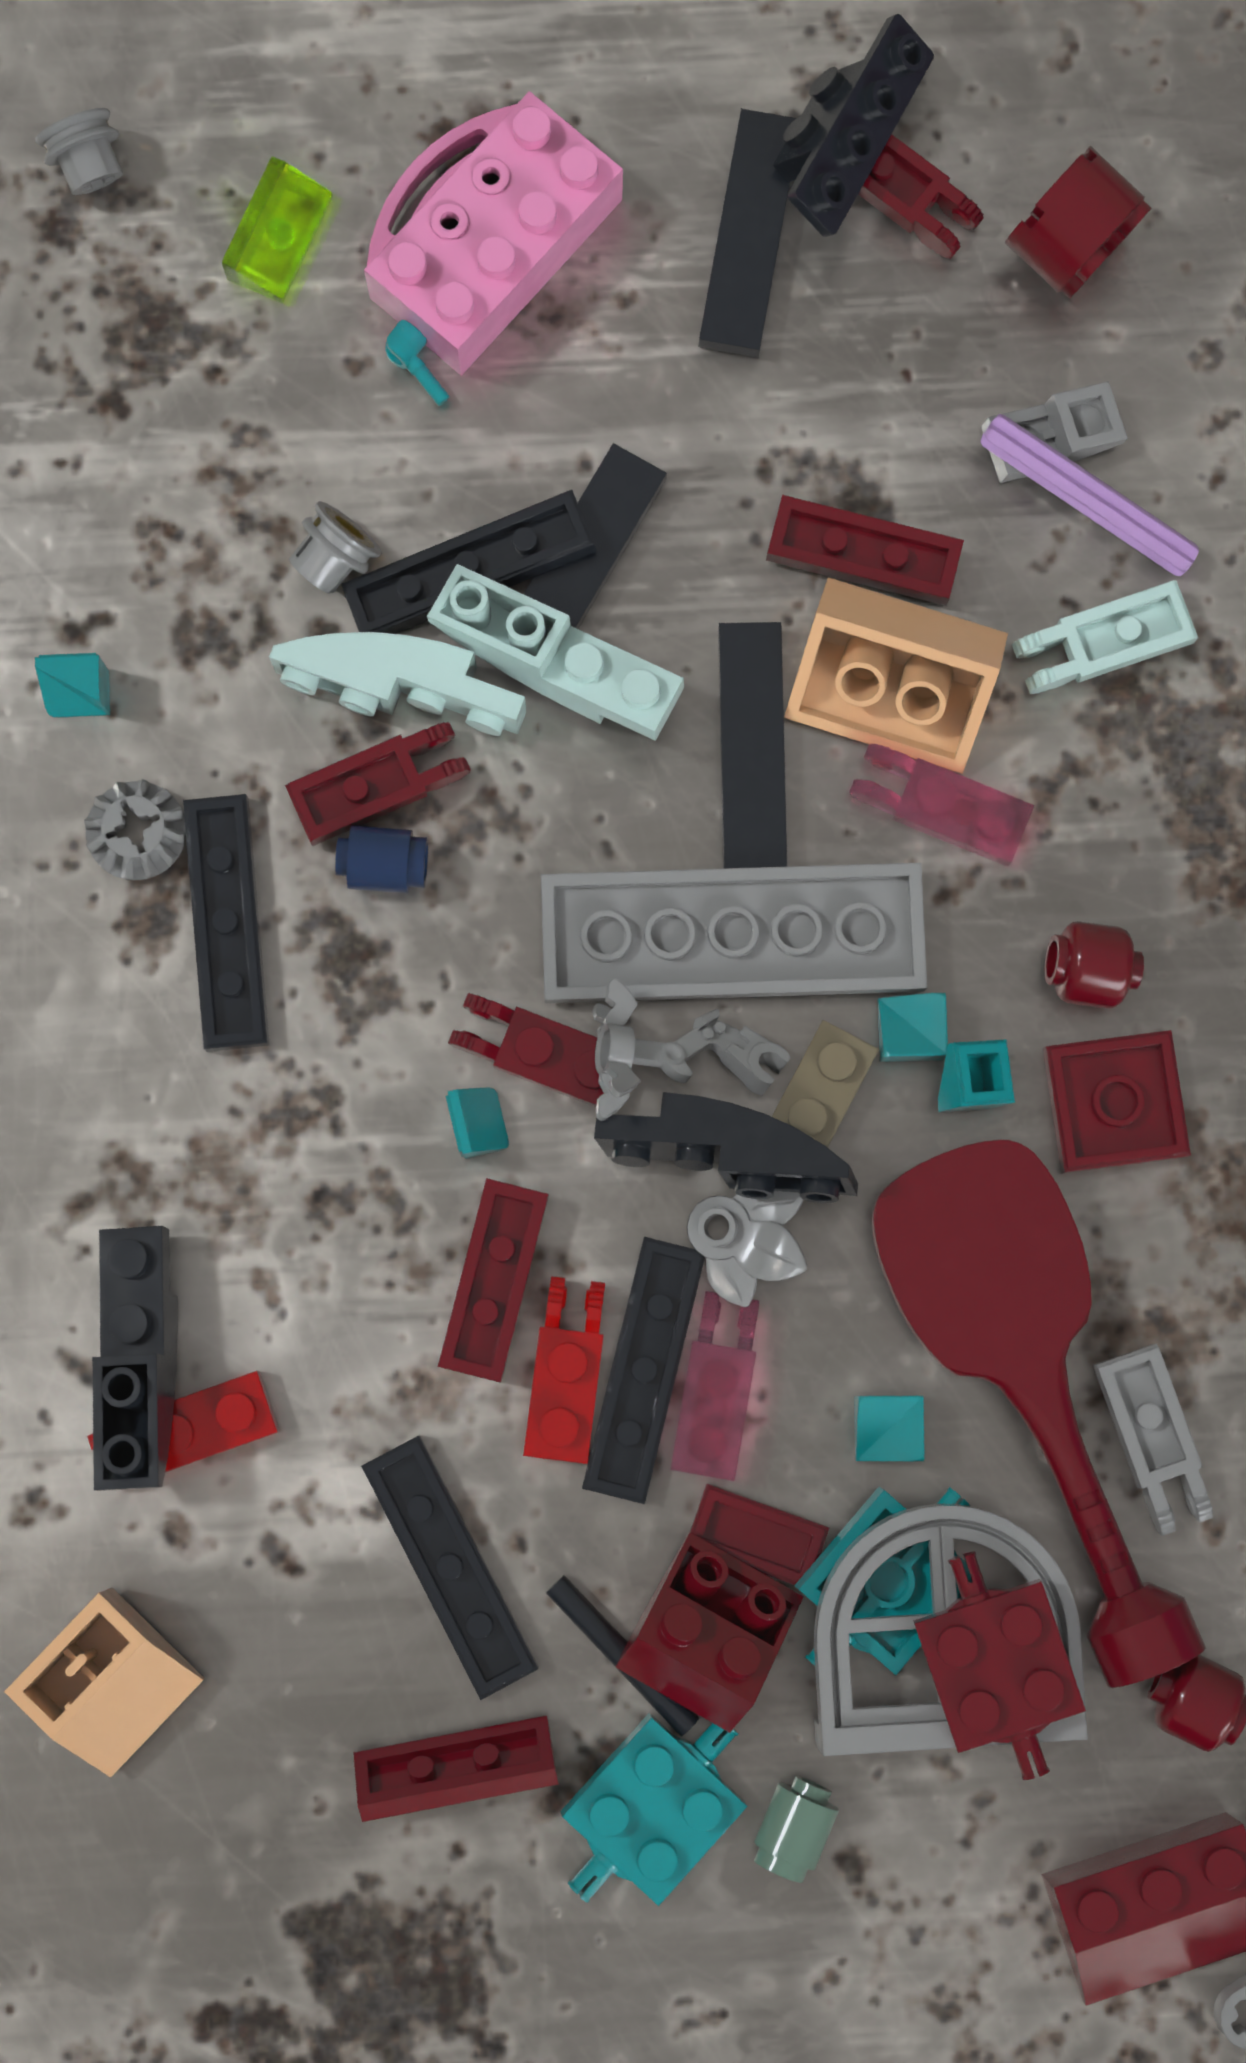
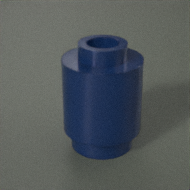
M351 826L349 838H338L335 873L336 876H346L348 889L409 893L410 887L425 888L428 868V837L413 836V830Z

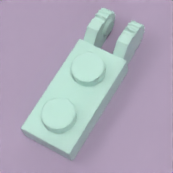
M1176 580L1061 618L1055 626L1024 636L1015 641L1012 647L1016 658L1020 659L1036 656L1061 643L1063 644L1069 662L1052 668L1041 669L1025 680L1029 693L1036 694L1060 687L1074 679L1079 683L1191 645L1198 639L1178 583Z

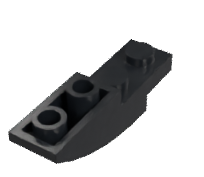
M663 1092L660 1117L613 1114L604 1121H600L596 1117L594 1139L607 1157H612L611 1160L619 1165L646 1167L650 1165V1159L674 1160V1164L680 1168L706 1171L713 1168V1163H719L718 1171L729 1189H735L737 1195L751 1199L773 1198L774 1191L800 1193V1198L816 1203L837 1202L839 1195L857 1196L858 1182L850 1165L829 1148L787 1123L765 1113L734 1103L696 1095Z
M164 1226L99 1230L100 1357H92L94 1491L160 1488L163 1486L171 1438L177 1367L178 1296L170 1293L169 1229Z

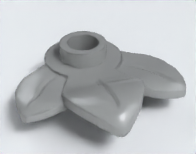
M774 1191V1197L770 1199H751L737 1194L733 1198L711 1196L702 1200L694 1207L688 1219V1237L694 1249L706 1257L708 1282L720 1297L733 1304L748 1307L753 1300L757 1288V1279L782 1281L798 1276L807 1270V1263L799 1244L790 1231L783 1227L794 1217L803 1203L804 1199L800 1198L798 1192ZM716 1216H724L728 1220L729 1231L724 1238L714 1240L708 1232L709 1222Z

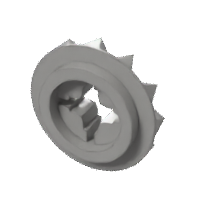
M144 779L126 783L116 781L111 789L102 795L95 796L94 805L88 817L84 820L86 846L95 861L108 873L126 880H144L163 873L177 860L186 840L185 817L179 803L167 789ZM127 807L141 821L149 819L155 821L151 823L152 826L143 830L145 840L142 842L145 849L143 853H141L139 847L129 837L118 838L115 836L118 835V831L126 827L125 816L127 814L125 808Z

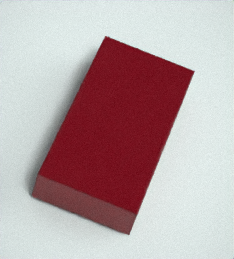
M706 1483L689 1532L761 1573L795 1585L820 1556L829 1527Z

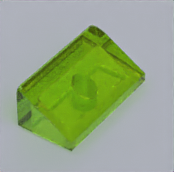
M272 156L223 257L222 266L227 280L283 303L333 198L332 192L287 162Z

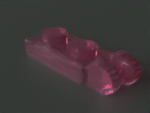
M876 743L869 744L864 755L865 760L880 770L907 779L908 782L902 797H900L892 790L880 786L873 781L856 779L849 792L853 798L894 815L892 818L894 821L1004 866H1009L1012 863L1035 805L918 758L917 761H914L908 755L897 750H892L889 747Z
M705 1291L697 1341H692L670 1470L735 1481L756 1352L752 1351L758 1317L759 1300L753 1299L748 1307H740L737 1327L739 1328L737 1346L732 1348L712 1344L715 1324L719 1321L721 1302L719 1301L720 1296L717 1293Z

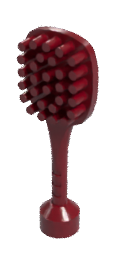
M991 1140L961 1146L916 1165L884 1188L874 1204L871 1220L878 1260L903 1318L925 1350L943 1368L956 1376L981 1378L998 1386L1019 1412L1038 1442L1054 1474L1106 1597L1100 1601L1086 1637L1109 1688L1131 1685L1187 1663L1204 1652L1206 1646L1186 1599L1153 1583H1142L1090 1461L1078 1428L1069 1390L1065 1358L1072 1339L1088 1321L1092 1305L1091 1280L1083 1242L1058 1184L1032 1150L1011 1140Z

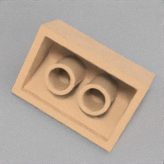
M828 577L784 718L963 774L1001 669L1008 633Z

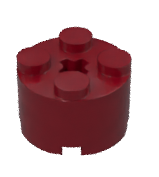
M1090 146L1042 196L1030 213L1031 216L1025 222L1021 221L1004 243L1057 293L1062 291L1071 299L1152 208L1144 201L1145 196Z

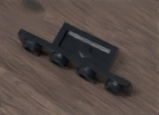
M895 14L886 19L863 60L839 70L837 67H831L813 82L809 90L811 99L802 115L797 117L786 129L783 135V140L786 143L772 165L788 183L795 180L788 192V199L823 237L832 236L839 230L934 59L932 50L900 14Z

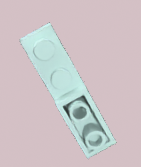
M459 564L455 566L427 615L428 622L454 641L538 693L601 724L605 717L655 741L684 689L683 677L572 627L569 615Z
M378 632L333 633L304 637L273 645L269 655L275 672L281 675L280 682L285 686L308 695H315L317 688L340 696L339 704L351 711L366 716H374L376 709L393 715L401 692L407 694L406 701L418 709L437 715L442 714L444 708L467 716L465 722L472 728L494 736H500L503 729L518 734L526 714L525 696L473 678L477 669L475 653L473 651L440 641Z

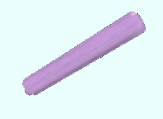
M998 414L990 422L980 441L984 448L1173 575H1183L1194 563L1199 552L1197 544L1007 416Z

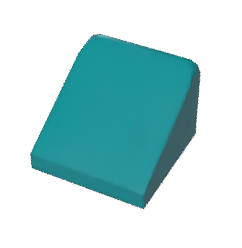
M486 1087L448 1091V1095L445 1097L461 1157L464 1156L465 1159L502 1151L509 1147V1139L498 1094L495 1089Z

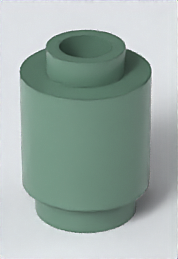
M795 1776L792 1785L779 1782L754 1841L759 1847L754 1862L776 1875L794 1882L803 1883L808 1869H816L839 1812L836 1806L828 1802L832 1791L801 1776Z

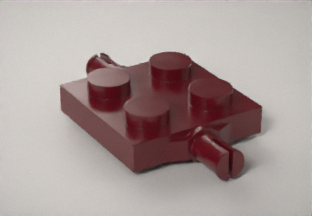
M972 1551L963 1554L971 1576L970 1580L967 1579L959 1555L949 1559L948 1562L952 1567L961 1598H958L945 1610L913 1620L957 1752L961 1753L991 1742H1011L1022 1774V1780L1035 1779L1027 1755L1028 1751H1030L1037 1773L1041 1777L1049 1773L1050 1769L1047 1767L1037 1733H1040L1052 1722L1086 1711L1042 1581L1037 1579L1010 1589H987L976 1558V1552Z

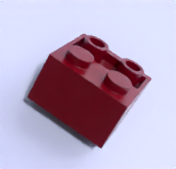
M689 1532L644 1609L615 1667L730 1733L755 1704L804 1596Z

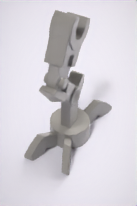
M617 978L612 979L606 989L605 1002L612 1009L604 1004L597 1003L592 1010L594 1020L602 1023L597 1030L598 1037L595 1048V1067L599 1074L598 1082L604 1092L603 1095L599 1096L596 1104V1117L600 1121H604L618 1112L630 1098L629 1093L641 1082L631 1070L632 1064L658 1067L671 1079L686 1083L693 1074L686 1061L702 1051L710 1049L720 1057L719 1060L749 1090L763 1096L775 1079L765 1072L760 1064L767 1065L771 1070L779 1074L791 1058L783 1047L772 1043L750 1028L744 1026L742 1030H739L717 1020L719 1018L718 1009L696 1018L693 1030L675 1042L660 1043L635 1039L633 1028L624 1025L638 1003L630 990Z

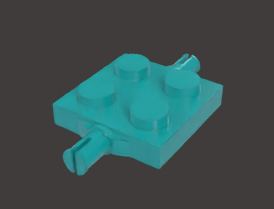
M878 1487L794 1586L818 1606L826 1579L846 1548L872 1525L890 1515L906 1510V1508L887 1491ZM950 1487L936 1503L971 1506ZM928 1541L904 1548L883 1562L865 1583L858 1596L851 1618L933 1613ZM954 1549V1557H955V1556H958V1555H957V1553H956V1551H955V1549ZM961 1558L967 1579L970 1580L971 1576L966 1562ZM956 1582L957 1599H958V1598H961V1594H960V1591H959V1588H958V1585H957V1582ZM916 1629L849 1633V1647L852 1645L855 1649L872 1654L895 1675L899 1673L921 1647ZM813 1648V1650L808 1655H806L805 1658L808 1659L815 1666V1653Z
M648 1713L560 1811L562 1817L587 1840L594 1854L576 1876L568 1882L570 1888L576 1894L579 1893L580 1898L588 1903L590 1898L614 1873L618 1877L633 1882L659 1906L748 1807L745 1801L721 1780L713 1763L717 1756L739 1733L734 1728L729 1733L712 1723L698 1740L692 1744L689 1740L673 1735L655 1717Z

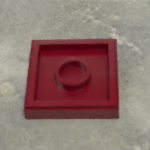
M1172 1030L1052 1045L1043 1048L1061 1174L1191 1156Z

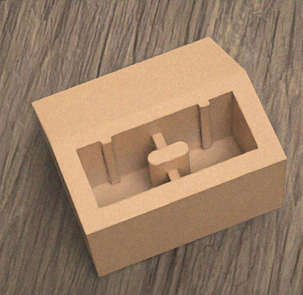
M112 1587L99 1592L4 1692L52 1740L107 1776L112 1777L205 1678Z

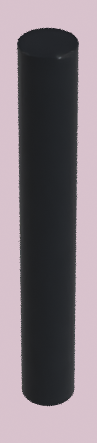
M563 1575L547 1590L546 1594L602 1654L616 1666L628 1642L574 1584ZM618 1669L681 1737L700 1719L691 1710Z

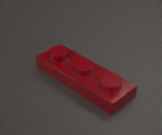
M782 495L766 561L947 606L964 540Z
M486 1178L438 1367L499 1383L502 1382L549 1194Z
M547 1715L353 1752L357 1806L362 1822L558 1785Z

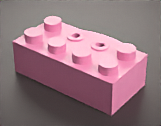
M530 91L515 105L495 109L468 120L447 132L421 153L398 179L387 197L376 221L369 246L367 267L364 269L370 299L397 322L406 320L416 327L427 339L425 346L462 376L622 201L623 168ZM480 143L472 153L451 166L433 184L419 203L412 218L396 235H393L391 230L395 220L418 186L444 162ZM495 174L500 178L496 184H487ZM454 219L458 221L456 228L451 230L445 229Z

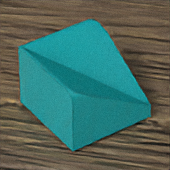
M96 653L39 655V657H35V669L45 709L49 716L110 715L109 670L99 655Z
M925 993L877 999L879 1062L943 1061L945 1059L948 1046L946 993Z
M1007 1039L953 1042L948 1044L938 1095L939 1113L984 1110L1015 1103Z
M854 1396L855 1461H924L923 1396Z

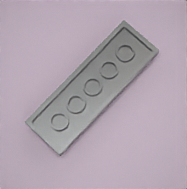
M921 863L541 874L545 1003L605 1002L607 986L615 978L619 979L630 990L636 1001L924 992L927 989Z

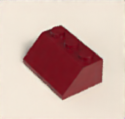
M1226 1812L1041 1874L1083 2002L1086 2006L1246 1952V1830L1243 1823Z

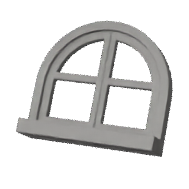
M930 1504L902 1510L882 1519L859 1535L836 1561L826 1579L816 1610L814 1653L818 1719H814L816 1747L822 1755L836 1756L956 1748L939 1696L938 1702L853 1707L849 1653V1633L916 1629L913 1620L943 1611L957 1600L956 1579L948 1562L949 1559L954 1557L953 1539L968 1540L984 1545L1011 1562L1027 1582L1037 1579L1042 1581L1085 1706L1081 1632L1078 1612L1069 1584L1049 1552L1034 1537L1009 1520L986 1510L958 1504ZM928 1541L933 1613L851 1618L858 1596L874 1571L883 1562L904 1548ZM1086 1711L1050 1723L1040 1733H1037L1039 1743L1087 1740ZM991 1742L982 1746L1008 1745L1011 1744V1742Z

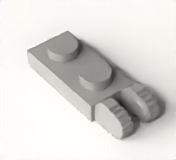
M1151 1344L1094 1364L1093 1368L1136 1486L1143 1490L1145 1503L1158 1533L1163 1536L1176 1530L1174 1513L1166 1499L1161 1482L1180 1476L1187 1506L1196 1520L1200 1523L1213 1518L1214 1512L1199 1471L1203 1466L1158 1345Z

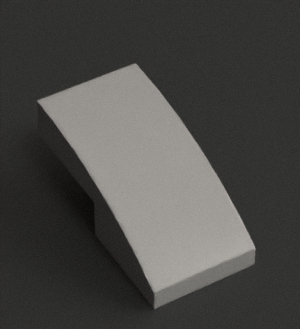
M1109 381L1056 393L1045 404L1003 414L1073 462L1123 444L1128 439ZM997 415L988 417L981 426L983 433ZM990 452L1000 483L1027 477Z

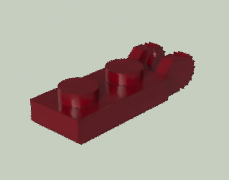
M892 134L858 194L907 232L911 233L914 231L921 243L946 259H951L961 247L960 242L949 228L944 227L941 222L927 213L937 202L946 216L969 230H974L984 219V214L981 212L982 209L977 206L978 204H975L972 199L967 198V195L949 183V176Z
M449 722L438 723L405 738H402L400 734L285 785L311 845L315 846L349 831L351 826H361L425 798L428 791L438 790L467 776L471 768L464 757L449 759L419 774L411 758L412 756L423 755L429 751L439 749L455 738L454 736L456 735Z
M467 993L462 1007L474 1016L485 1020H493L508 1026V1029L500 1047L481 1039L476 1034L464 1030H453L448 1041L449 1045L494 1063L493 1067L497 1070L596 1107L597 1099L604 1094L598 1082L599 1074L595 1067L597 1037L517 1006L514 1011L495 1001Z

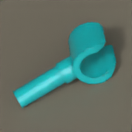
M401 320L387 337L386 355L396 366L408 369L435 403L441 406L450 396L426 367L425 363L417 357L418 353L427 343V339L406 320Z

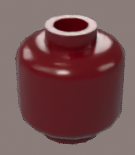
M1080 921L1072 922L1063 930L1061 935L1054 934L1051 937L1045 958V980L1048 985H1054L1057 996L1066 1003L1114 1008L1123 1002L1129 989L1136 990L1140 986L1144 971L1143 953L1134 951L1131 935L1121 927Z
M1198 1655L1179 1667L1153 1677L1147 1698L1156 1702L1155 1722L1162 1731L1207 1752L1214 1751L1223 1743L1231 1746L1239 1738L1246 1725L1245 1681L1239 1673L1202 1655Z

